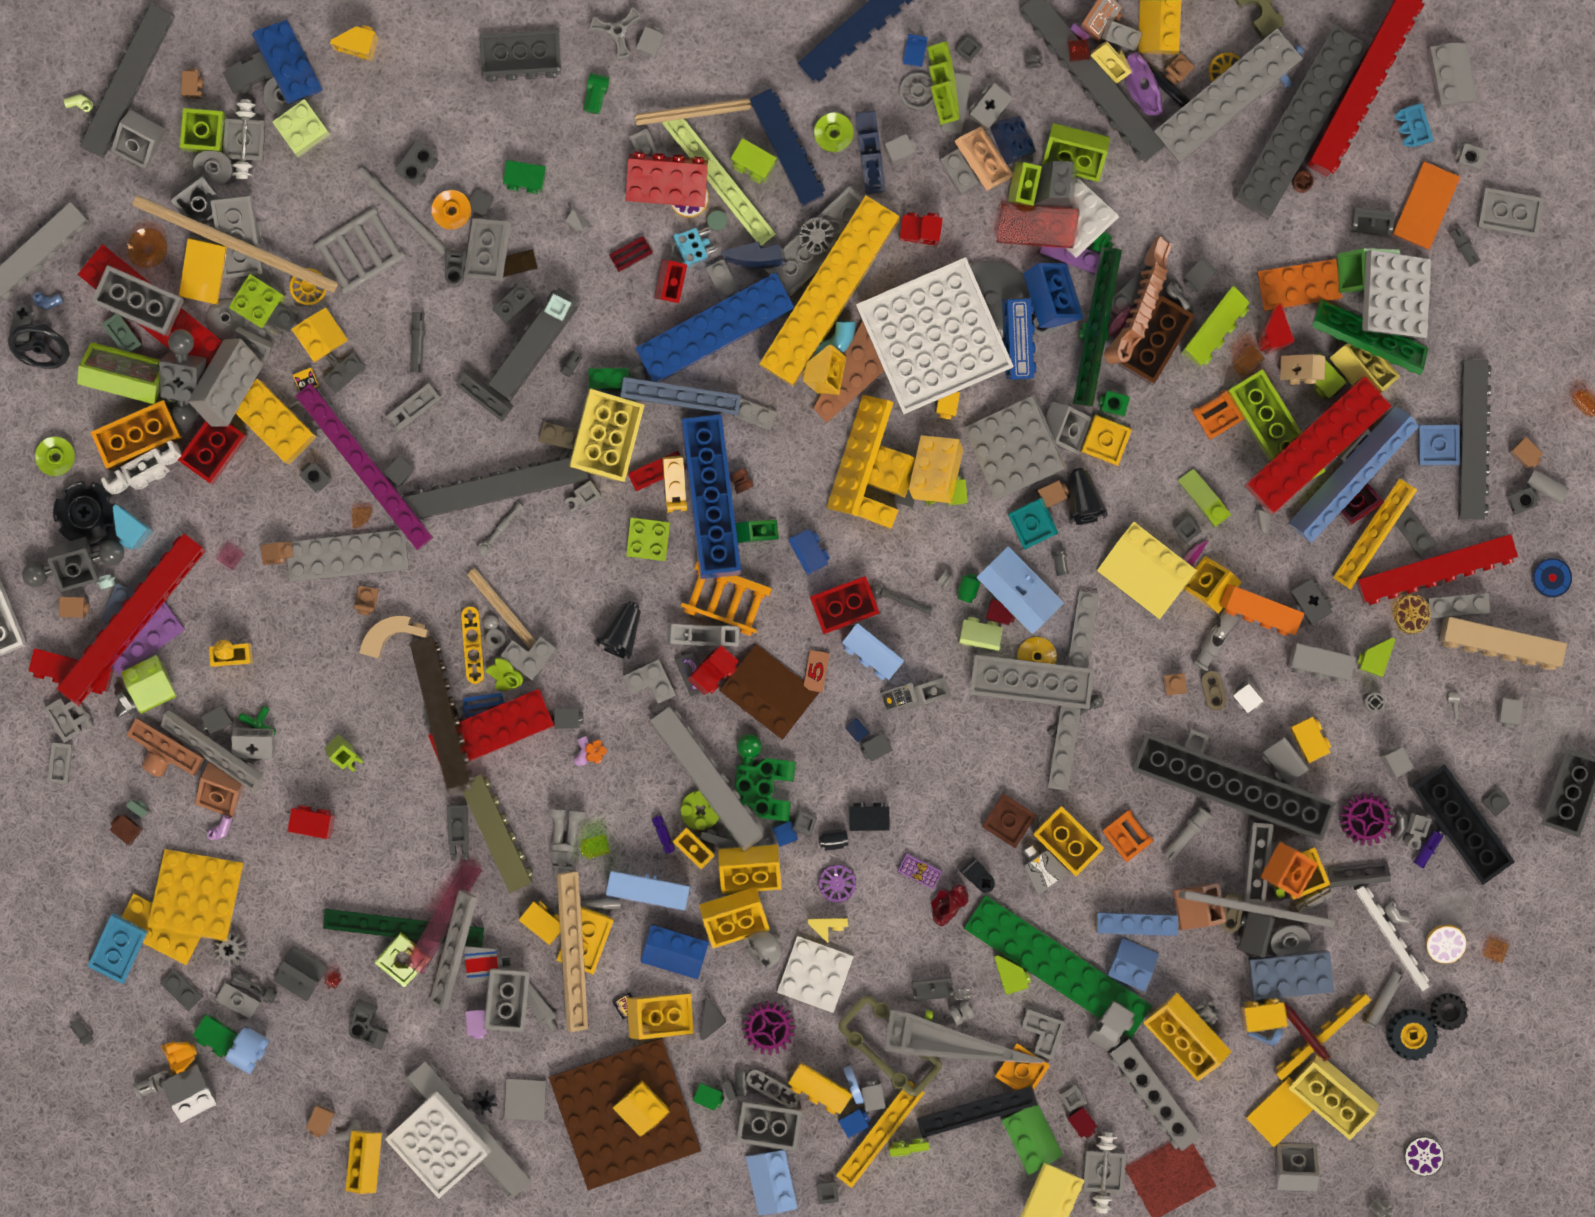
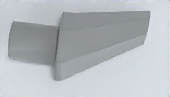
M1261 506L1260 510H1256L1261 532L1268 534L1270 514Z

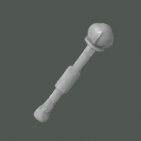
M519 502L514 505L507 518H504L496 527L497 530L493 535L478 545L477 551L480 555L485 556L489 554L490 549H492L491 545L494 543L493 541L500 533H503L510 524V520L521 511L523 506Z

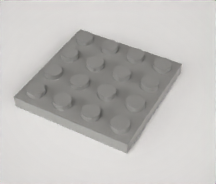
M1373 250L1366 251L1362 331L1427 339L1431 259Z
M1035 395L964 427V431L995 500H999L1067 468Z

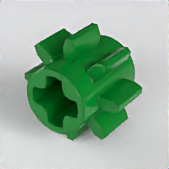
M1103 232L1091 243L1090 249L1101 254L1102 247L1112 248L1114 245L1111 242L1112 236Z

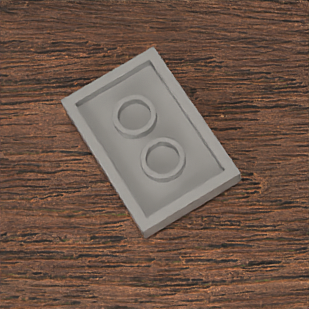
M1484 188L1477 227L1537 238L1544 198Z
M472 219L464 272L465 278L502 282L511 226L510 222Z

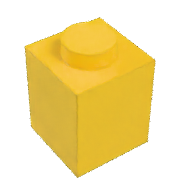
M955 392L938 400L936 414L940 415L939 418L951 420V417H956L960 392Z

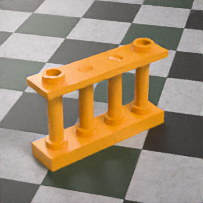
M697 561L694 569L698 571L697 575L699 576L688 605L685 603L681 604V607L684 608L683 612L695 616V613H699L739 627L740 633L751 636L752 633L756 634L757 630L752 628L762 598L764 599L765 595L770 596L772 588L736 575L717 577V584L707 611L698 609L696 604L706 579H700L699 563ZM730 582L736 584L734 587L736 590L726 618H723L714 613L724 586ZM749 589L754 591L753 595L755 596L743 625L734 622L733 619L743 592Z

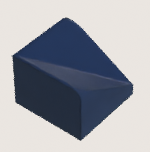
M856 718L845 727L857 743L869 732Z

